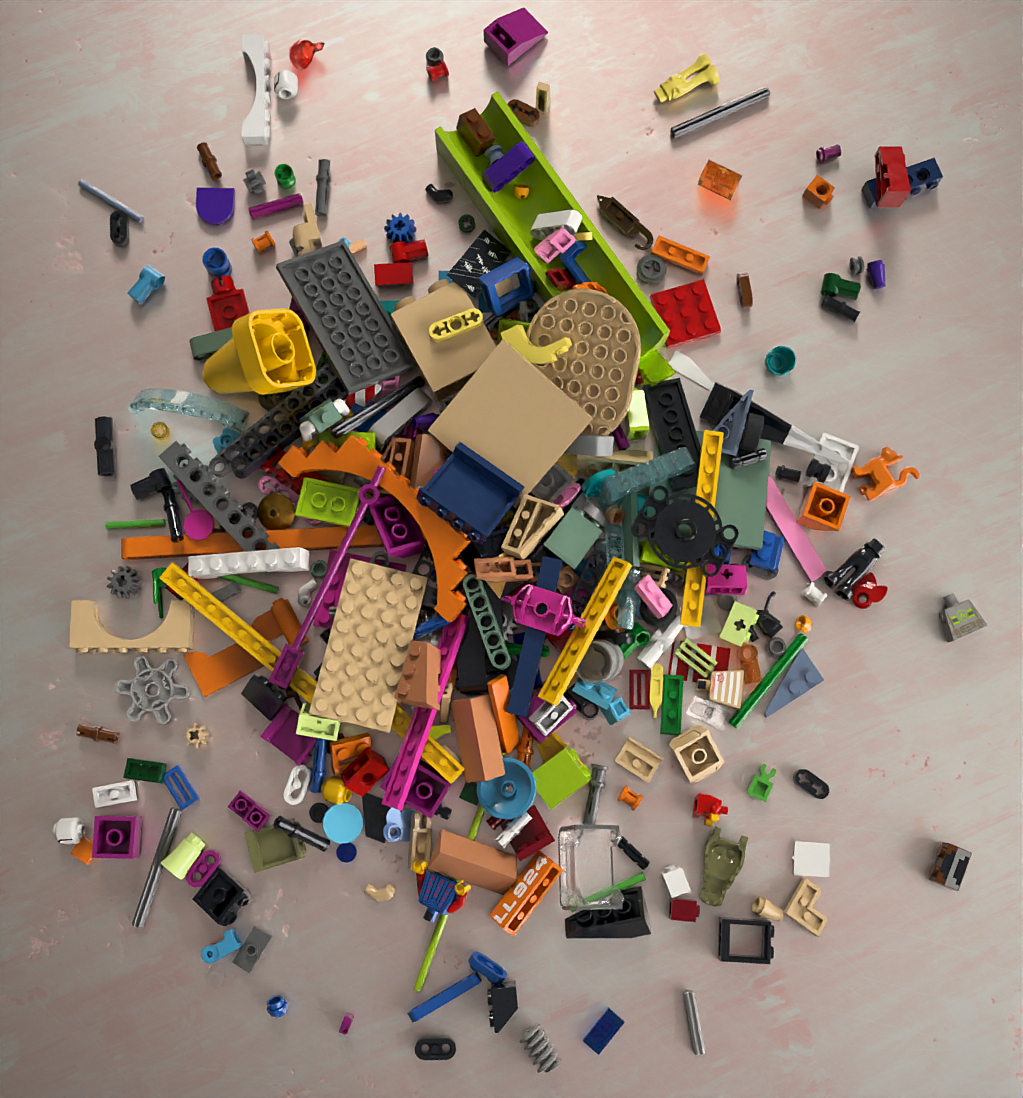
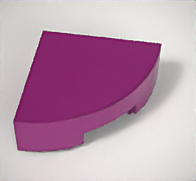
M346 1013L339 1033L343 1035L348 1033L354 1015Z

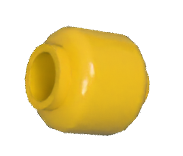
M331 776L321 786L323 798L327 802L340 805L348 802L351 798L352 791L344 786L342 778Z

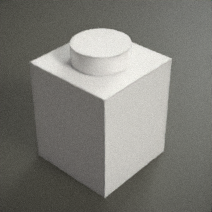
M673 864L664 868L665 872H662L661 876L669 897L674 898L691 891L682 867H676Z

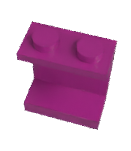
M285 704L260 737L266 742H270L296 762L297 766L306 765L313 756L311 752L315 748L316 737L296 734L299 713Z

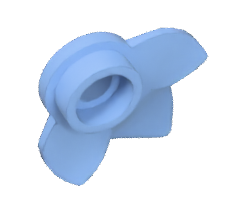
M390 808L386 814L387 824L383 829L384 838L389 842H397L398 840L409 842L411 813L415 812V810L404 809L400 811ZM394 828L395 833L390 835V830Z

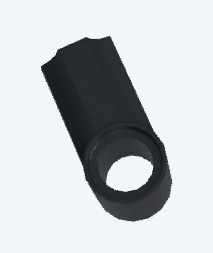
M165 468L156 469L148 477L130 485L131 491L138 501L154 493H162L165 489L168 491V488L173 487Z
M574 683L563 695L566 699L570 698L577 707L575 709L584 719H595L599 711L598 705L573 692ZM586 706H593L595 713L591 716L586 715L584 712Z

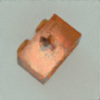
M708 160L697 185L731 201L742 175Z

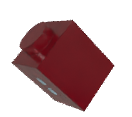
M670 897V920L696 922V917L700 915V905H697L696 900Z

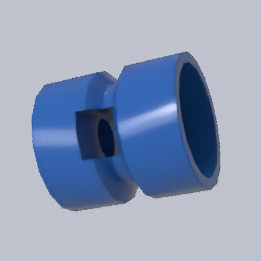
M213 247L204 253L202 258L203 264L213 279L218 277L219 280H222L221 276H230L232 266L222 249Z

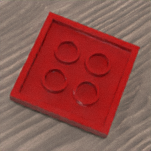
M704 279L650 295L654 309L670 330L665 343L667 348L721 333L722 330Z

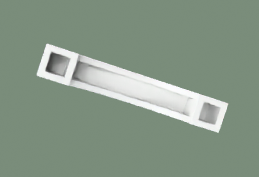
M242 34V54L245 61L251 63L256 74L254 104L247 118L242 120V139L245 146L267 145V138H270V128L267 126V121H270V111L267 109V104H270V94L267 92V87H270V77L267 75V70H270V61L267 58V53H270L269 41L265 40L264 34Z
M301 547L188 556V576L197 579L217 578L224 575L250 572L309 571V551Z

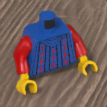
M417 859L412 864V869L416 873L418 901L427 907L423 918L434 923L438 913L449 915L463 907L467 892L471 889V886H464V880L456 882L433 870L427 869L426 871L424 869L428 866V863L424 861L420 865L419 859Z

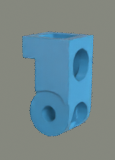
M235 928L223 933L224 940L219 943H211L202 949L201 958L205 963H214L242 947L243 944Z

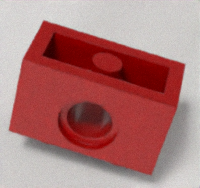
M367 747L340 776L347 789L363 797L389 771V767L383 756Z

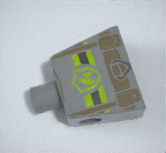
M954 593L943 597L948 608L940 611L939 617L947 642L957 640L988 626L969 599L959 603Z

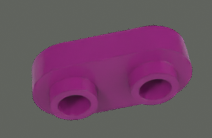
M215 850L203 852L187 872V883L192 887L203 886L216 868L220 866V854ZM210 856L214 858L213 864L208 862ZM197 872L201 874L200 880L195 878Z

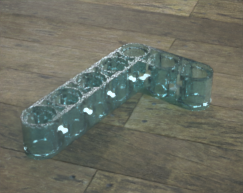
M687 447L677 449L608 476L602 481L596 495V500L605 515L606 510L610 506L617 505L620 507L626 495L685 473L694 468L696 464Z

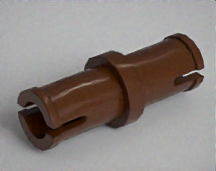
M206 142L198 144L197 150L202 157V164L207 168L211 179L217 180L221 178L222 173L216 163L217 159L212 155Z
M81 723L76 731L77 736L91 738L96 742L101 740L117 744L120 737L116 736L120 735L119 731Z

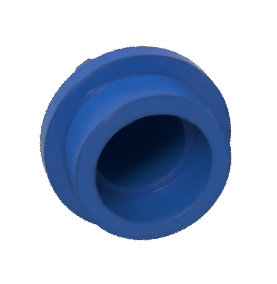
M277 995L267 1001V1012L272 1017L278 1018L286 1013L287 1002L282 996Z

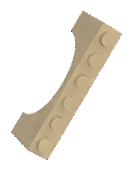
M72 600L69 648L75 649L76 653H88V650H96V653H108V650H115V653H128V650H135V653H147V650H155V653H167V649H175V653H187V649H193L195 607L186 600H171L165 620L154 632L142 638L127 640L115 637L104 627L99 618L96 602L92 600Z

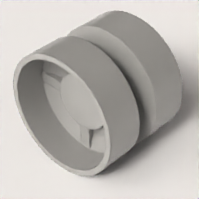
M610 639L592 640L576 670V674L588 683H599L615 677L621 671L624 663L621 648L618 644H613V641Z

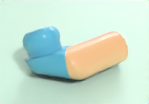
M346 238L338 240V242L344 240L352 254L367 247L363 238L355 243L349 242Z

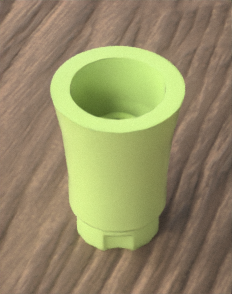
M191 832L170 855L161 861V864L176 877L183 880L194 861L202 853L201 850L206 843Z

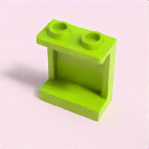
M568 746L532 772L536 781V790L550 810L592 779L586 765L582 766L578 760L579 755Z

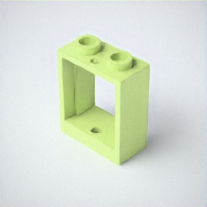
M303 702L296 734L337 741L340 722L310 715L311 704Z

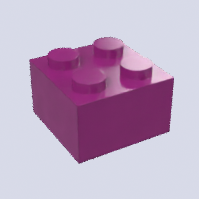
M95 816L92 858H139L142 816Z

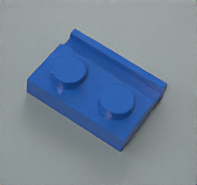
M764 530L762 549L751 550L748 564L766 570L771 569L773 570L772 572H776L785 537H778L776 534Z

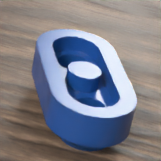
M473 952L468 959L470 968L484 975L492 984H502L507 977L506 971L501 966L480 952Z

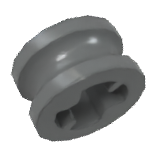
M858 256L857 259L854 257L850 258V271L852 274L864 272V261L861 256Z

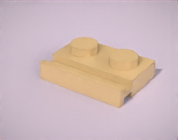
M628 737L614 762L649 783L663 758L633 738Z

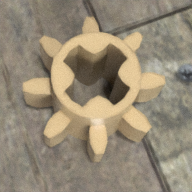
M194 723L193 728L186 727L188 732L186 735H183L184 738L188 739L186 745L190 746L194 743V747L199 748V743L207 744L205 738L210 734L205 733L206 726L203 725L198 728V723ZM194 732H199V739H193L195 737Z

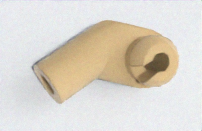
M369 884L364 893L374 900L381 902L391 899L394 896L395 888L389 884L385 888L378 890Z

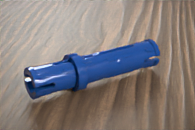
M316 738L313 767L310 769L311 784L309 791L312 793H321L323 778L326 775L327 739Z

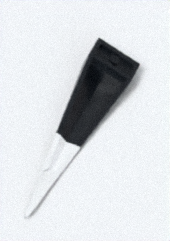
M715 382L700 414V418L718 426L721 420L744 395ZM751 400L748 413L764 416L760 438L846 464L850 463L843 456Z

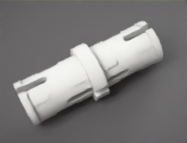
M527 812L516 817L511 823L507 824V827L495 840L505 848L516 835L518 836L521 833L520 831L532 817Z

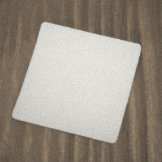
M713 599L703 601L701 625L699 628L684 626L687 639L699 638L722 631Z

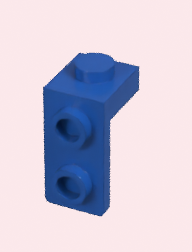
M575 241L563 254L559 255L563 266L570 270L577 284L591 282L575 261V258L587 248L584 241Z

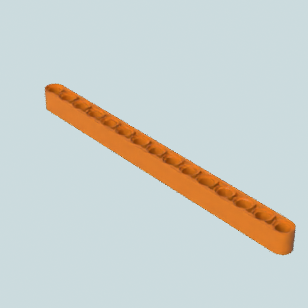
M365 525L358 526L348 549L384 547L376 526ZM349 527L267 530L265 532L269 535L267 540L271 544L275 542L281 549L301 547L308 551L339 549ZM253 531L245 532L244 538H251ZM211 533L202 540H194L188 537V535H183L184 539L182 541L177 537L178 542H172L171 535L121 539V559L125 560L176 558L246 551L229 533ZM260 544L257 551L266 550V544Z

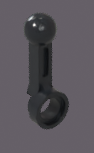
M619 629L599 630L593 638H610L615 645L633 643V636L630 635V632L619 633Z

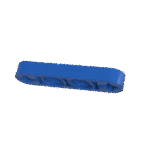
M477 972L470 974L410 1010L407 1014L412 1023L481 983L482 980Z

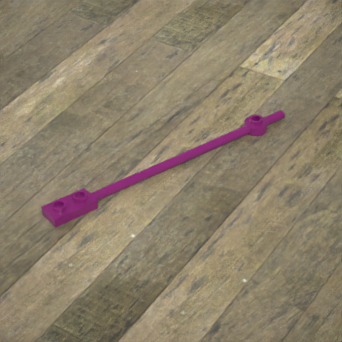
M378 465L370 484L363 485L360 488L358 495L361 503L293 645L285 644L268 681L288 689L305 652L299 649L368 505L376 503L379 499L380 493L377 486L385 472V468ZM368 491L373 492L372 498H367L366 493Z

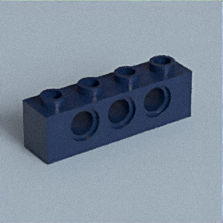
M935 157L906 167L911 189L909 195L915 196L925 189L932 190L936 188L943 178ZM876 178L866 181L861 189L869 208L877 207Z

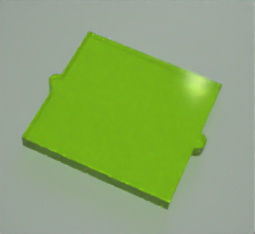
M657 350L639 360L638 371L641 373L640 376L644 377L651 386L676 374L668 360H665Z

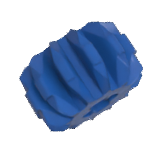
M401 212L398 214L399 217L392 214V220L387 219V226L384 227L385 232H387V239H391L392 243L397 241L409 243V239H414L416 227L414 226V220L410 219L408 214L402 217Z

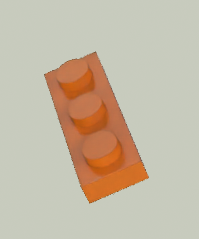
M659 235L651 251V255L659 256L663 260L703 275L710 256Z

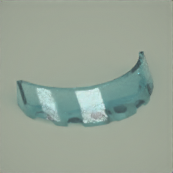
M150 388L139 391L128 407V410L136 415L138 411H145V408L210 419L226 427L237 429L241 434L246 431L250 414L242 408L215 398L186 391Z

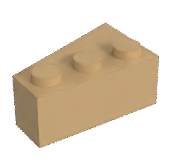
M524 494L501 546L505 554L525 560L564 515L561 506Z

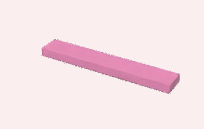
M768 475L766 510L781 535L785 537V542L811 583L821 577L827 569L800 524L796 523L795 516L771 476Z

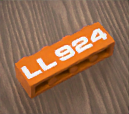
M537 851L500 902L494 907L489 917L503 930L514 936L563 872V869L541 851Z

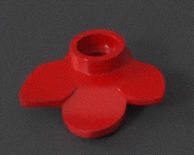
M870 572L863 576L852 588L853 603L859 609H867L872 603L880 602L884 599L888 587L877 586L876 578ZM861 597H864L867 600L866 602L861 603L859 599Z

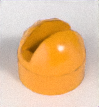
M522 184L514 185L515 197L520 199L522 196V199H525L529 193V186Z
M801 615L796 619L795 628L797 630L808 632L812 628V621L808 617Z

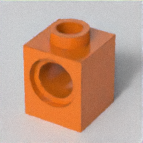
M816 175L804 191L802 197L820 209L824 204L828 205L834 197L832 192L835 187Z

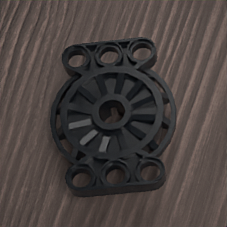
M661 485L652 489L631 526V533L634 537H648L652 551L665 564L681 569L700 566L701 573L708 578L717 575L739 535L738 529L734 525L729 524L722 527V521L718 512L704 498L686 493L669 497L667 488ZM656 490H662L665 493L663 500L655 499L654 492ZM681 497L691 498L690 501H678V498ZM695 499L703 502L707 506L704 508L702 505L696 503ZM646 507L654 508L655 515L653 517H647L644 514ZM709 509L714 513L717 520H713L712 515L708 511ZM637 524L645 526L646 531L644 534L639 535L635 532L634 528ZM685 524L691 528L692 534L690 537H680L681 535L678 530L680 525ZM730 528L734 531L733 539H726L724 537L725 529ZM653 542L656 543L658 549L661 551L660 554L655 549ZM716 546H722L725 549L723 556L715 555L714 548ZM665 555L666 557H668L671 560H674L675 562H669L663 556ZM679 562H691L692 565H679ZM706 563L714 564V573L709 574L705 571Z

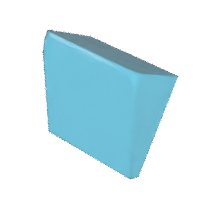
M621 696L613 700L607 710L601 708V712L610 725L631 713Z

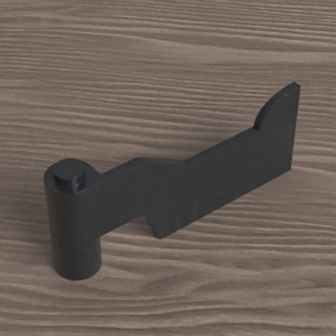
M470 572V573L468 574V575H471V574L476 575L475 572ZM481 580L504 639L501 599H499L485 580ZM462 581L456 590L466 595ZM470 581L468 584L469 589H475L478 586V581ZM466 595L469 632L457 655L458 678L455 680L456 690H460L461 694L489 692L487 683L500 674L506 675L509 686L507 670L486 671L485 653H487ZM483 598L477 599L475 607L482 608L485 600ZM485 617L482 620L483 627H488L492 623L491 617ZM492 636L489 639L490 646H495L499 642L498 636Z

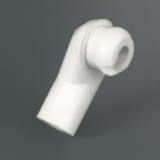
M314 579L310 580L298 591V603L302 607L310 605L311 592L319 587Z

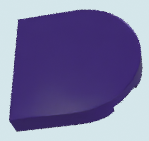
M197 188L196 211L203 221L209 225H221L233 215L235 204L234 188Z

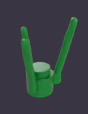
M164 567L156 568L152 571L153 603L157 604L158 600L160 618H163L161 587L167 586L159 578L167 569Z

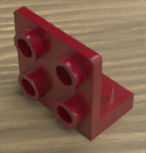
M532 805L526 811L532 819L520 831L521 833L510 841L519 861L555 841L535 805ZM515 818L508 819L505 822L501 823L500 826L502 830L504 831V829L507 827V824L509 822L511 823Z

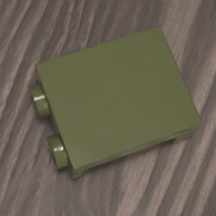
M292 818L289 821L295 822V819ZM273 825L263 827L259 832L252 830L244 833L254 873L305 857V843L297 838L288 837L285 832L275 829Z

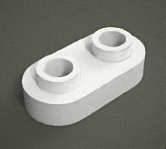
M300 765L293 768L284 791V799L288 804L297 805L304 800L311 781L310 769L307 766ZM302 771L305 773L304 779H300L298 776ZM293 791L298 792V797L296 799L292 797Z

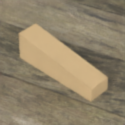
M538 82L535 108L539 113L546 114L551 102L550 85Z

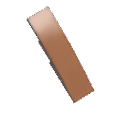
M513 557L474 559L476 579L493 582L527 581L525 584L537 583L539 574L533 577L534 570H532V566H541L542 563H531V560H514ZM516 567H525L526 574L517 575Z

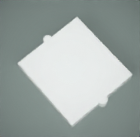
M794 841V851L791 857L793 860V875L829 877V862H831L829 858L830 843Z

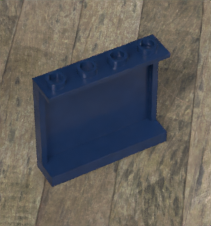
M459 442L451 456L424 488L421 487L419 489L416 499L422 506L434 511L438 517L451 523L455 529L464 532L472 541L482 545L518 500L524 486Z

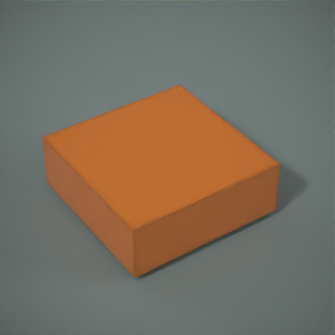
M82 836L81 841L76 844L70 854L88 865L93 859V842Z

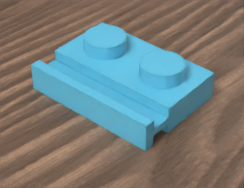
M578 678L572 691L607 710L617 689L603 681L588 683Z

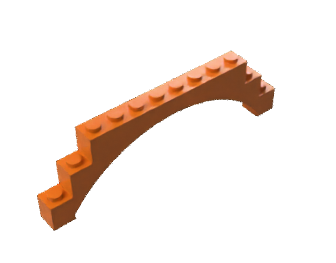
M351 435L340 449L332 441L328 443L323 440L311 453L302 446H292L278 464L291 476L297 478L304 473L337 471L355 474L371 481L378 465L385 468V472L378 485L395 496L419 524L429 544L436 569L438 592L437 605L434 609L445 620L453 622L468 605L465 601L466 596L459 590L454 591L470 573L466 569L467 565L462 560H456L459 554L471 542L467 538L468 535L461 530L455 529L451 523L438 517L428 507L422 506L416 499L419 489H413L409 485L411 481L404 475L399 476L395 472L396 468L388 461L385 463L381 459L382 455L377 450L368 448V442L361 436L355 437Z

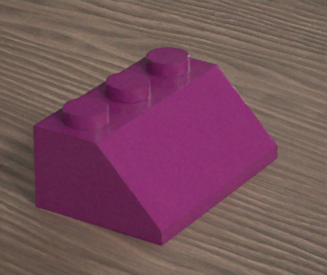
M395 496L382 497L376 503L368 505L387 555L406 558L422 553L425 540L412 514Z
M398 756L379 787L384 791L387 789ZM420 759L405 803L431 819L452 784L431 765Z

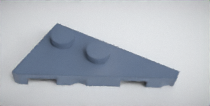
M749 390L744 394L718 426L712 430L724 433L721 453L736 457L754 390Z
M803 648L797 653L792 665L787 670V674L779 684L774 697L769 702L764 713L766 718L824 681Z

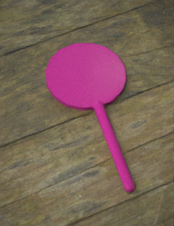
M177 479L178 486L190 509V513L184 520L185 533L194 540L205 539L214 529V519L205 510L193 509L181 481Z

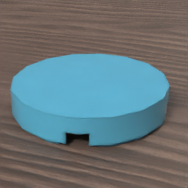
M346 802L331 806L325 812L322 820L326 836L333 842L340 844L355 840L363 827V817L360 811L354 805Z

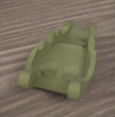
M718 827L714 828L706 844L703 886L700 893L702 902L711 906L722 905L726 891L730 888L735 877L743 867L748 837L741 836L738 843L719 837L721 828Z

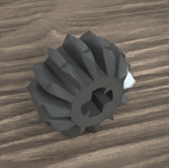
M118 566V572L111 570L113 577H107V580L111 581L107 588L112 589L110 593L112 595L117 594L119 599H122L123 596L129 599L130 593L137 594L134 590L135 588H141V585L137 584L141 577L136 576L138 571L135 569L131 571L130 566H126L125 569L122 566ZM122 580H127L126 585L121 584Z

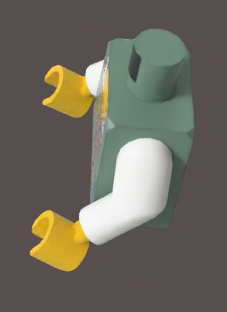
M329 398L299 419L302 422L300 425L303 439L302 445L309 452L313 446L315 448L317 446V443L312 439V435L323 432L341 418L345 421L354 415L343 400L337 399L332 402Z

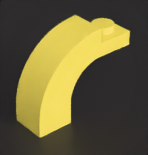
M516 325L500 333L508 344L530 363L548 364L558 361L555 353L557 355L563 354L568 351V347L572 346L570 338H563L548 346L537 347L528 339L523 325Z

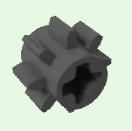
M252 169L246 172L247 178L243 179L248 191H254L256 194L264 191L263 185L266 182L260 171L255 173Z

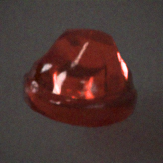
M300 39L293 43L289 49V59L293 67L297 70L307 69L312 62L314 53L321 51L325 43H312L307 39Z

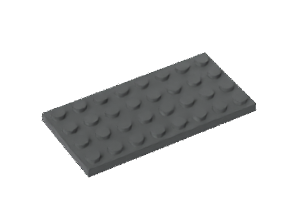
M344 240L276 265L278 273L348 395L416 367L414 359Z

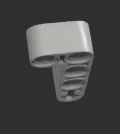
M416 388L369 429L368 433H375V450L381 455L387 449L392 437H396L405 427L411 424L412 418L419 417L433 403V400L421 388Z

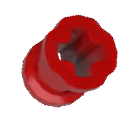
M444 60L432 67H426L432 83L435 82V79L449 76Z

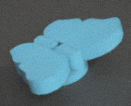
M225 428L220 437L213 439L217 453H220L241 434L230 428Z

